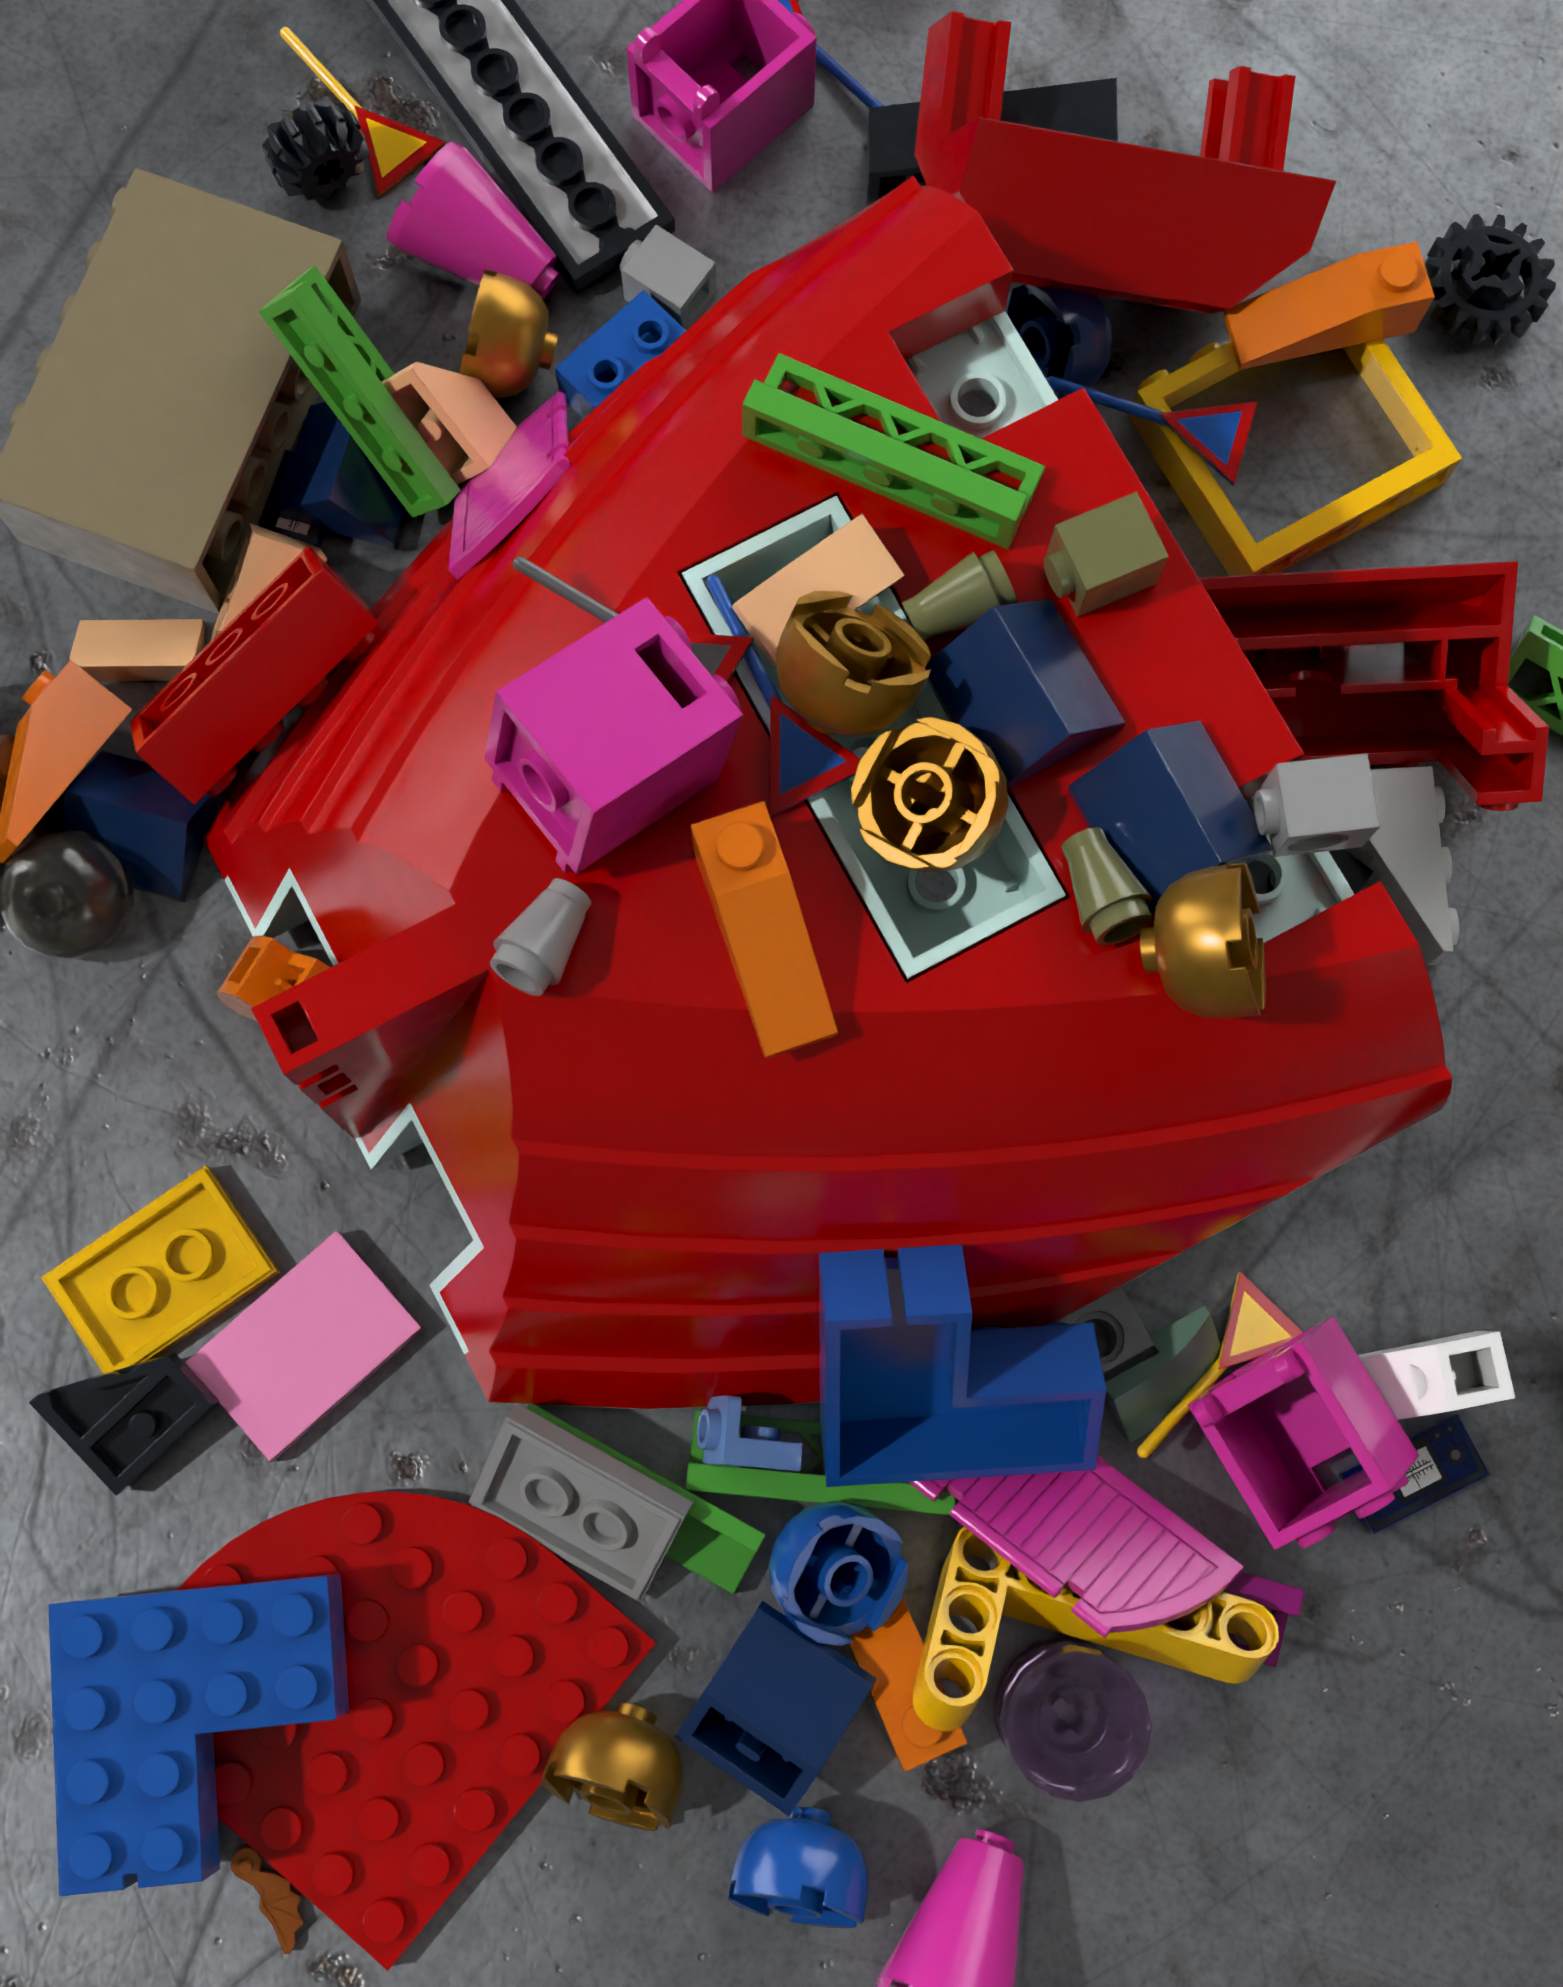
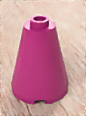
M453 141L447 143L433 156L414 182L419 185V188L410 203L402 199L390 222L386 239L396 246L398 250L477 286H480L483 273L487 269L509 275L527 283L544 300L560 276V273L553 269L557 255L470 151L457 142L456 144Z
M982 1829L976 1830L974 1839L959 1838L879 1974L875 1987H890V1985L893 1987H1015L1024 1861L1013 1854L1015 1848L1013 1841Z

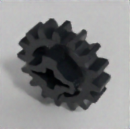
M1475 214L1465 229L1455 221L1449 226L1444 238H1436L1427 254L1428 258L1425 262L1426 271L1435 296L1433 301L1436 300L1437 302L1430 317L1433 321L1448 317L1452 321L1449 326L1448 335L1453 337L1464 328L1470 331V343L1477 345L1484 333H1490L1491 339L1497 346L1503 344L1510 331L1520 338L1526 333L1532 322H1538L1549 305L1547 300L1556 288V282L1547 278L1554 268L1555 262L1554 259H1539L1538 254L1545 242L1541 238L1528 243L1523 238L1527 229L1526 224L1522 222L1513 231L1505 229L1504 215L1498 214L1492 226H1485L1481 216ZM1451 263H1453V264L1455 265V267H1454V269L1452 270V272H1451ZM1451 274L1455 278L1457 283L1453 284Z

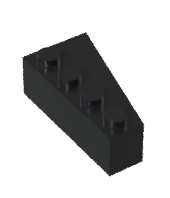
M1117 78L1004 91L1000 121L1118 141ZM920 102L869 108L866 142V204L874 203L913 175L920 186H926L914 155Z

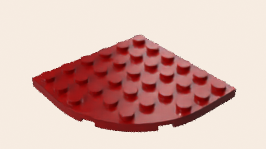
M365 1492L315 1501L292 1508L259 1523L228 1542L203 1562L177 1590L341 1574L349 1713L336 1720L213 1732L217 1814L222 1822L388 1971L541 1785V1778L550 1753L560 1735L579 1717L594 1711H601L657 1641L561 1557L552 1553L527 1533L497 1516L465 1503L433 1495L406 1492Z

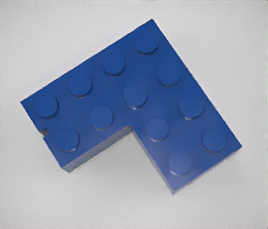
M962 1244L898 1248L897 1257L884 1258V1249L819 1253L820 1427L826 1487L1096 1470L1106 1386L1094 1324L1053 1322L1043 1326L1014 1328L986 1326L971 1330L972 1308Z
M341 1574L48 1604L59 1896L124 1890L137 1881L138 1888L202 1882L220 1870L213 1732L336 1720L349 1713Z

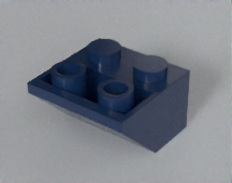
M762 1600L675 1735V1738L787 1816H790L821 1771L877 1678L829 1645L817 1643L799 1631L785 1615Z

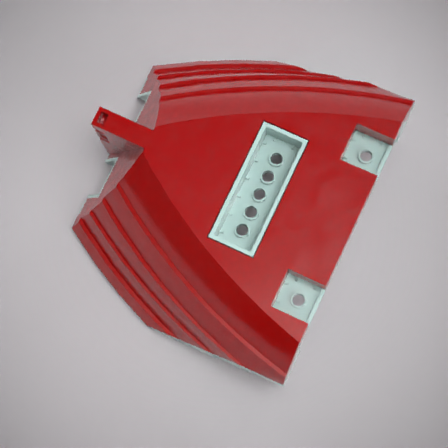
M914 175L845 222L785 257L749 274L661 355L647 361L625 380L601 404L568 432L569 446L566 448L564 456L569 459L570 467L562 474L552 489L497 546L458 580L448 571L452 518L369 609L379 623L371 631L375 637L370 646L352 662L348 663L345 659H342L325 676L329 683L316 700L304 708L297 704L286 714L281 721L283 729L268 747L260 752L203 836L252 936L275 938L310 920L333 967L251 1008L283 1074L294 1085L298 1084L300 1090L315 1104L318 1103L320 1108L354 1140L356 1139L371 1170L424 1143L473 1241L429 1286L489 1403H518L521 1405L532 1403L545 1406L641 1410L708 1408V1403L712 1397L725 1395L741 1397V1407L820 1402L819 1253L884 1249V1258L897 1257L898 1248L962 1244L972 1308L971 1330L986 1326L999 1328L1043 1326L1065 1318L1153 1270L1171 1258L1280 1200L1309 1182L1440 1111L1451 1093L1453 1077L1445 1065L1444 1042L1439 1016L1419 943L1382 882L1379 881L1354 895L1329 851L1273 857L1271 851L1269 854L1257 859L1267 864L1273 870L1275 876L1273 891L1267 894H1256L1259 913L1253 914L1257 938H1263L1266 973L1264 1010H1260L1261 1015L1228 1019L1203 1018L1182 1010L1168 997L1160 974H1146L1141 957L1140 934L1115 945L1100 946L1097 944L1093 934L1082 931L1068 863L1061 850L1062 844L1068 838L1080 831L1089 829L1067 790L1071 783L1147 729L1200 720L1255 816V793L1257 790H1262L1261 785L1275 765L1299 761L1304 752L1085 388L1083 387L1059 400L1057 399L1005 312L1013 269L979 212L961 199L932 186H920ZM778 353L1044 465L1043 476L1009 550L742 436V403L754 379L764 383ZM785 381L781 391L819 406L814 392ZM982 391L994 400L996 409L989 415L975 417L965 413L961 409L958 400L966 392ZM830 400L832 407L840 405V403ZM860 414L848 418L885 434L880 421L873 417ZM896 428L899 435L907 433L906 431ZM931 442L915 446L917 449L951 463L946 448ZM963 456L966 464L974 461ZM997 470L981 475L1018 491L1022 483L1021 480ZM1137 492L1169 556L1158 583L1077 617L1068 597L1059 598L1054 593L1044 570L1043 558L1047 555L1054 527L1056 524ZM861 514L864 515L904 574L894 585L857 609L868 615L871 614L875 604H878L892 611L911 626L901 602L916 596L970 553L974 552L978 558L994 550L1010 580L1018 603L1051 599L1124 719L1125 725L1122 729L1008 789V809L1000 834L982 856L959 869L946 871L954 879L956 892L950 899L943 902H931L919 894L916 889L915 880L921 872L887 861L865 842L859 828L862 830L863 828L858 820V807L852 805L851 787L855 776L771 817L770 819L796 892L838 1035L765 1059L693 852L690 825L762 801L765 802L769 813L770 709L743 657L728 681V684L737 696L743 718L719 779L578 874H575L574 871L564 873L555 861L557 850L510 791L501 793L491 781L493 769L485 761L484 756L496 691L598 628L604 622L515 570L513 560L518 556L526 558L618 614L648 597L663 617L670 616L675 619L686 633L733 636L707 586L706 581L710 575L720 577L734 604L779 570ZM966 629L935 636L924 641L931 654L929 660ZM753 641L783 703L798 713L780 688L777 667H772L757 643ZM926 681L917 700L906 715L876 734L827 735L850 752H853L857 748L870 747L878 736L891 728L899 730L908 724L919 723L916 719L934 717L951 721ZM1266 835L1268 841L1271 844L1270 835ZM559 878L574 884L584 891L592 904L585 913V919L559 984L548 985L541 996H533L511 986L491 968L490 961L496 953L493 942L543 890L548 888L553 879ZM1155 911L1151 913L1153 916V922L1149 927H1154Z

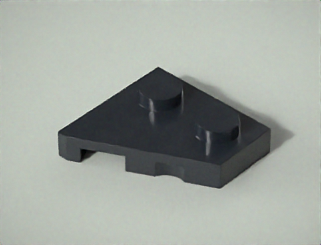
M171 1353L44 1391L36 1395L29 1404L117 1496L219 1400L175 1353Z

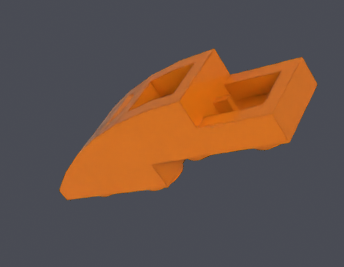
M255 935L251 938L217 991V997L232 1011L257 1021L251 1010L252 1007L330 967L316 958L293 952L271 937Z

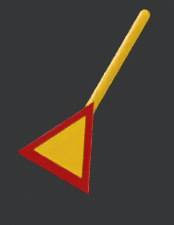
M283 27L280 30V36L332 93L345 104L347 109L353 112L359 121L361 130L366 137V145L370 151L368 158L379 198L446 145L444 140L363 109L288 27Z
M1241 1271L1237 1273L1219 1358L1138 1447L1137 1454L1139 1457H1149L1190 1411L1188 1404L1209 1389L1228 1367L1256 1359L1303 1333Z

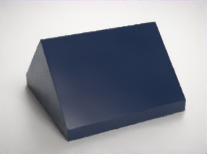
M322 402L311 405L274 509L275 516L394 549L406 508L328 404Z
M1051 599L993 606L929 660L925 667V670H931L927 682L950 721L968 729L991 748L1006 777L1007 790L1122 729L1125 725L1124 719Z
M1200 720L1145 730L1071 783L1067 789L1088 828L1099 827L1103 829L1110 845L1152 896L1153 901L1148 907L1151 913L1156 911L1157 903L1168 886L1185 874L1211 866L1249 864L1273 850L1266 835L1259 833L1254 814Z
M101 751L65 790L62 867L67 871L185 902L205 842L203 836L210 827L221 793L215 797H210L206 793L193 805L148 763Z

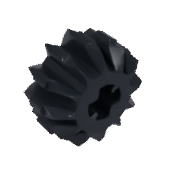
M328 96L319 98L314 104H310L306 99H303L299 107L293 111L282 110L283 119L280 122L271 123L266 127L269 137L261 145L265 153V161L278 185L284 188L288 196L299 195L305 202L313 200L318 194H322L328 199L333 190L339 187L348 188V180L350 177L360 175L364 171L362 162L370 154L366 145V137L353 112L349 111L343 102L333 103Z

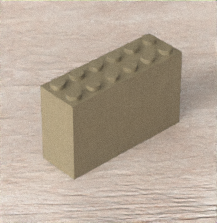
M135 167L127 187L120 188L113 199L111 220L102 240L95 241L88 252L86 274L77 293L69 295L63 305L61 327L52 346L46 347L38 358L35 369L36 380L26 401L20 402L15 407L10 419V435L0 454V518L16 539L28 546L219 615L249 523L261 527L286 452L294 453L309 408L316 403L319 397V392L258 311L305 270L315 265L354 318L362 299L343 241Z

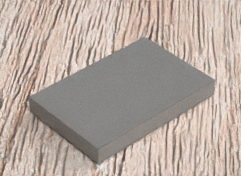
M515 1403L506 1416L468 1502V1505L497 1516L522 1530L552 1553L640 1603L693 1504L692 1501L518 1403Z

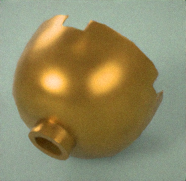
M485 269L480 282L468 329L469 336L466 351L462 356L459 374L480 379L494 398L517 395L531 385L537 374L538 367L549 371L551 369L559 334L547 331L548 309L542 297L527 283L509 275Z
M813 591L799 597L780 636L775 654L780 688L795 710L802 715L804 721L816 731L829 735L876 734L902 719L917 700L931 671L925 670L931 657L929 648L913 627L892 611L878 604H875L871 614L868 615L860 610L848 608L853 597L851 594L840 591Z
M934 717L916 719L919 723L908 724L899 730L891 728L878 736L860 759L851 787L852 805L858 807V820L863 830L860 828L859 830L865 842L887 861L923 873L959 869L982 856L1000 834L1008 809L1007 780L991 748L960 724Z
M1247 864L1211 866L1185 874L1170 884L1159 899L1155 911L1154 927L1142 928L1140 932L1141 957L1146 974L1159 973L1168 997L1182 1010L1203 1018L1228 1019L1261 1015L1260 1010H1264L1266 973L1263 938H1257L1253 914L1259 913V907L1252 875Z
M620 1703L616 1712L607 1710L594 1711L575 1720L560 1735L550 1753L541 1781L544 1788L568 1804L570 1803L573 1791L580 1794L581 1798L592 1804L588 1813L593 1816L626 1827L657 1831L660 1822L666 1829L671 1827L680 1800L683 1784L681 1758L672 1739L665 1732L655 1727L657 1720L655 1714L634 1704Z

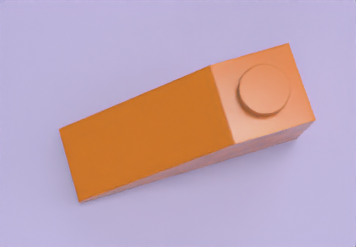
M1415 241L1353 255L1241 302L1230 310L1224 311L1223 316L1238 368L1241 370L1413 333L1417 330L1435 296L1418 242Z
M72 660L66 664L56 677L45 669L21 698L30 705V708L17 724L0 813V862L2 864L132 710Z
M762 801L690 825L693 852L765 1059L837 1036L838 1031L796 892L765 802Z
M902 1597L901 1602L885 1624L874 1632L867 1626L859 1633L849 1635L854 1642L848 1644L857 1665L877 1678L869 1693L904 1772L967 1744V1740L961 1727L951 1731L935 1730L924 1724L916 1714L913 1706V1689L924 1643ZM940 1679L934 1680L940 1692L947 1696Z

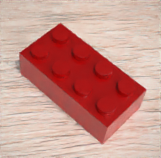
M308 545L130 720L136 753L193 805L206 793L210 797H215L232 782L238 772L235 765L251 749L260 752L277 738L283 729V724L280 720L297 704L304 708L321 695L329 683L325 676L342 659H345L348 663L352 662L370 646L375 637L371 631L379 624L363 599Z

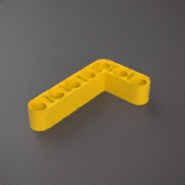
M963 1527L959 1530L942 1567L913 1689V1706L917 1716L924 1724L935 1730L951 1731L958 1729L969 1720L987 1684L1001 1615L1233 1684L1248 1681L1266 1661L1278 1642V1625L1274 1616L1263 1605L1246 1598L1221 1592L1204 1606L1178 1618L1183 1623L1186 1631L1176 1630L1167 1623L1136 1631L1109 1633L1104 1638L1071 1612L1081 1597L1067 1585L1057 1597H1052L967 1528ZM973 1555L984 1559L991 1570L981 1571L971 1567L964 1556ZM963 1616L969 1619L976 1626L978 1632L971 1634L958 1630L951 1623L949 1617ZM1228 1633L1242 1637L1248 1643L1251 1651L1237 1647L1230 1640ZM942 1678L955 1682L961 1688L964 1697L950 1698L942 1694L936 1687L934 1680Z

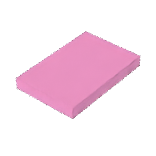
M336 1230L185 1363L218 1398V1402L268 1461L274 1462L424 1328L343 1235Z

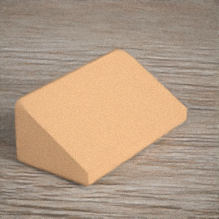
M203 619L80 620L69 661L72 660L98 682L171 681L204 648L205 621Z

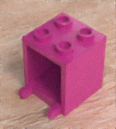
M683 0L651 28L643 29L635 41L626 48L632 116L713 193L814 106L817 37L814 29L804 16L797 12L790 13L778 0ZM745 55L761 70L749 81L732 67Z
M648 597L498 689L495 693L484 759L493 769L491 781L501 793L510 791L557 850L555 861L563 872L569 873L574 871L575 874H578L716 782L727 759L743 718V713L740 711L739 701L731 686L721 676L711 675L693 654L690 640L681 625L670 616L663 617Z
M1334 1316L1329 1317L1227 1374L1188 1404L1189 1409L1274 1550L1295 1539L1301 1549L1317 1543L1337 1529L1334 1523L1347 1516L1353 1509L1359 1519L1382 1509L1395 1499L1393 1492L1409 1482L1405 1473L1419 1457L1415 1447ZM1351 1447L1364 1469L1327 1488L1315 1466Z

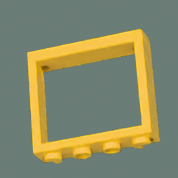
M1383 339L1344 347L1343 350L1410 449L1414 458L1258 543L1255 542L1202 458L1168 426L1129 414V420L1229 576L1283 573L1445 484L1461 461V455ZM1231 341L1222 346L1219 342H1213L1204 346L1189 359L1187 365L1172 373L1164 369L1150 375L1138 386L1134 402L1166 413L1171 412V407L1240 371Z

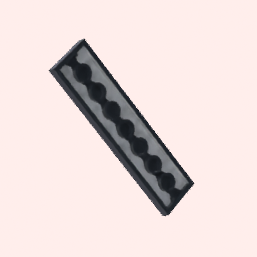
M367 0L511 202L557 255L556 264L576 292L619 266L629 246L636 240L643 242L655 225H658L670 234L676 231L675 218L515 0Z

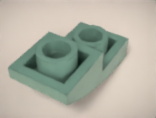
M1205 1306L1151 1334L1150 1337L1155 1344L1151 1347L1154 1356L1105 1382L1106 1397L1115 1422L1129 1444L1156 1428L1219 1358L1221 1345L1211 1314Z

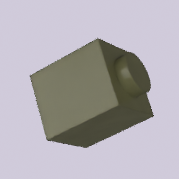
M1134 492L1056 524L1046 553L1047 555L1043 558V565L1048 582L1054 593L1059 598L1067 596L1076 616L1079 617L1156 585L1169 556L1138 493Z

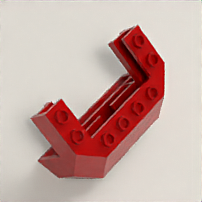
M951 11L928 28L914 155L926 186L941 189L961 199L979 212L1013 269L1011 282L1046 288L1066 289L1096 296L1215 314L1230 310L1311 251L1336 180L1283 171L1296 76L1287 74L1274 76L1253 72L1251 67L1238 66L1230 70L1229 81L1216 78L1210 80L1200 156L1000 121L1012 22L999 20L995 23L964 17L962 12Z
M1518 561L1198 577L1304 752L1299 761L1365 753L1368 754L1369 765H1380L1385 769L1417 767L1418 762L1439 761L1474 803L1484 809L1510 811L1516 809L1519 803L1542 802L1549 726L1508 686ZM1397 642H1404V643H1401V644H1382V645L1350 646V645H1359V644H1378V643H1397Z

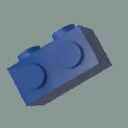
M643 290L555 367L558 390L566 395L567 403L581 417L585 418L642 365L661 355L686 330Z

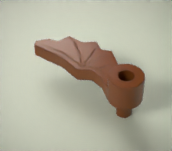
M247 1843L242 1844L233 1854L231 1870L235 1876L253 1885L260 1894L259 1909L272 1924L284 1954H290L296 1943L295 1932L304 1924V1919L298 1909L301 1893L292 1889L291 1883L280 1873L260 1869L263 1858Z

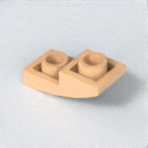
M861 514L758 585L731 607L750 635L754 637V641L774 668L776 666L775 654L780 636L799 597L813 591H840L853 595L848 608L857 610L894 585L904 574L864 515Z

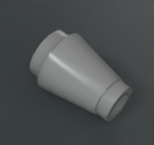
M553 879L548 888L543 890L494 940L493 945L496 953L490 961V966L494 972L511 986L533 996H541L548 985L559 984L585 919V913L592 904L588 895L566 880Z

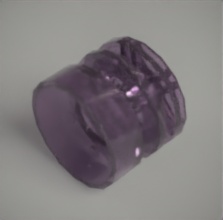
M1065 1635L1034 1640L1011 1656L997 1679L992 1710L997 1734L1026 1779L1052 1797L1076 1802L1107 1797L1132 1780L1147 1756L1152 1723L1146 1696L1131 1674L1111 1655L1090 1641ZM1062 1698L1069 1704L1074 1702L1073 1707L1079 1714L1076 1720L1072 1723L1063 1718L1057 1720L1058 1715L1052 1708L1055 1701Z

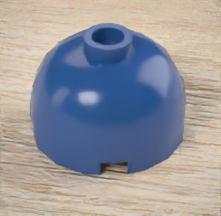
M830 1501L807 1507L791 1518L775 1539L769 1560L771 1591L787 1619L799 1631L817 1643L841 1646L854 1642L849 1635L859 1633L867 1626L874 1632L887 1622L902 1600L909 1577L908 1562L902 1557L901 1545L899 1543L903 1542L896 1530L860 1505Z
M797 1806L791 1813L790 1819L768 1820L754 1828L742 1843L733 1868L728 1901L740 1908L768 1917L770 1909L793 1915L790 1922L827 1928H855L857 1922L863 1924L868 1895V1869L863 1852L847 1833L830 1826L832 1819L830 1813L815 1808Z

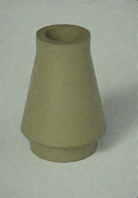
M992 550L978 558L974 552L970 553L916 596L901 603L911 626L923 641H926L935 636L967 629L993 606L1015 604L1018 601L998 556Z
M1102 828L1085 829L1074 834L1062 844L1061 850L1068 863L1083 932L1093 934L1098 945L1110 946L1140 934L1142 928H1148L1151 925L1153 916L1148 907L1153 901L1152 896L1110 845Z

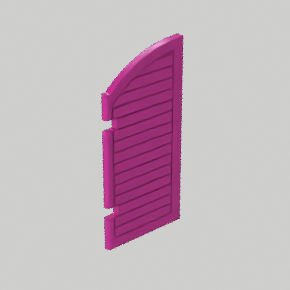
M557 392L517 426V429L489 469L457 485L461 491L455 496L448 571L457 580L497 546L534 509L557 483L562 474L570 467L569 459L564 456L566 448L569 446L567 400L563 392Z
M1098 1455L1096 1470L909 1482L933 1502L947 1490L948 1493L960 1501L952 1508L950 1516L1052 1597H1057L1067 1585L1081 1597L1071 1612L1104 1638L1109 1633L1136 1631L1162 1625L1183 1617L1204 1606L1223 1592L1241 1574L1244 1568L1242 1564Z

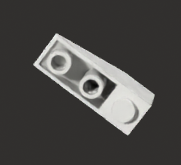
M1432 766L1370 769L1380 828L1362 847L1349 849L1356 859L1374 871L1369 878L1372 884L1381 881L1419 943L1426 965H1437L1454 951L1453 946L1458 943L1460 932L1458 914L1455 908L1448 907L1446 884L1450 883L1452 877V857L1449 848L1441 846L1439 824L1443 822L1445 816L1444 792L1440 786H1434Z
M1474 1331L1358 1355L1397 1420L1450 1412L1515 1398L1500 1331Z

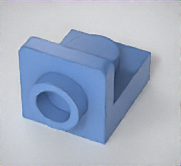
M729 1395L712 1397L708 1403V1408L701 1411L697 1424V1444L699 1449L704 1450L703 1464L782 1472L800 1471L802 1444L780 1442L781 1429L741 1426L739 1438L741 1397Z

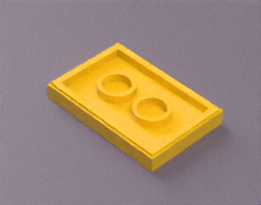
M205 1165L43 1275L41 1279L104 1374L161 1356L281 1272L212 1169Z

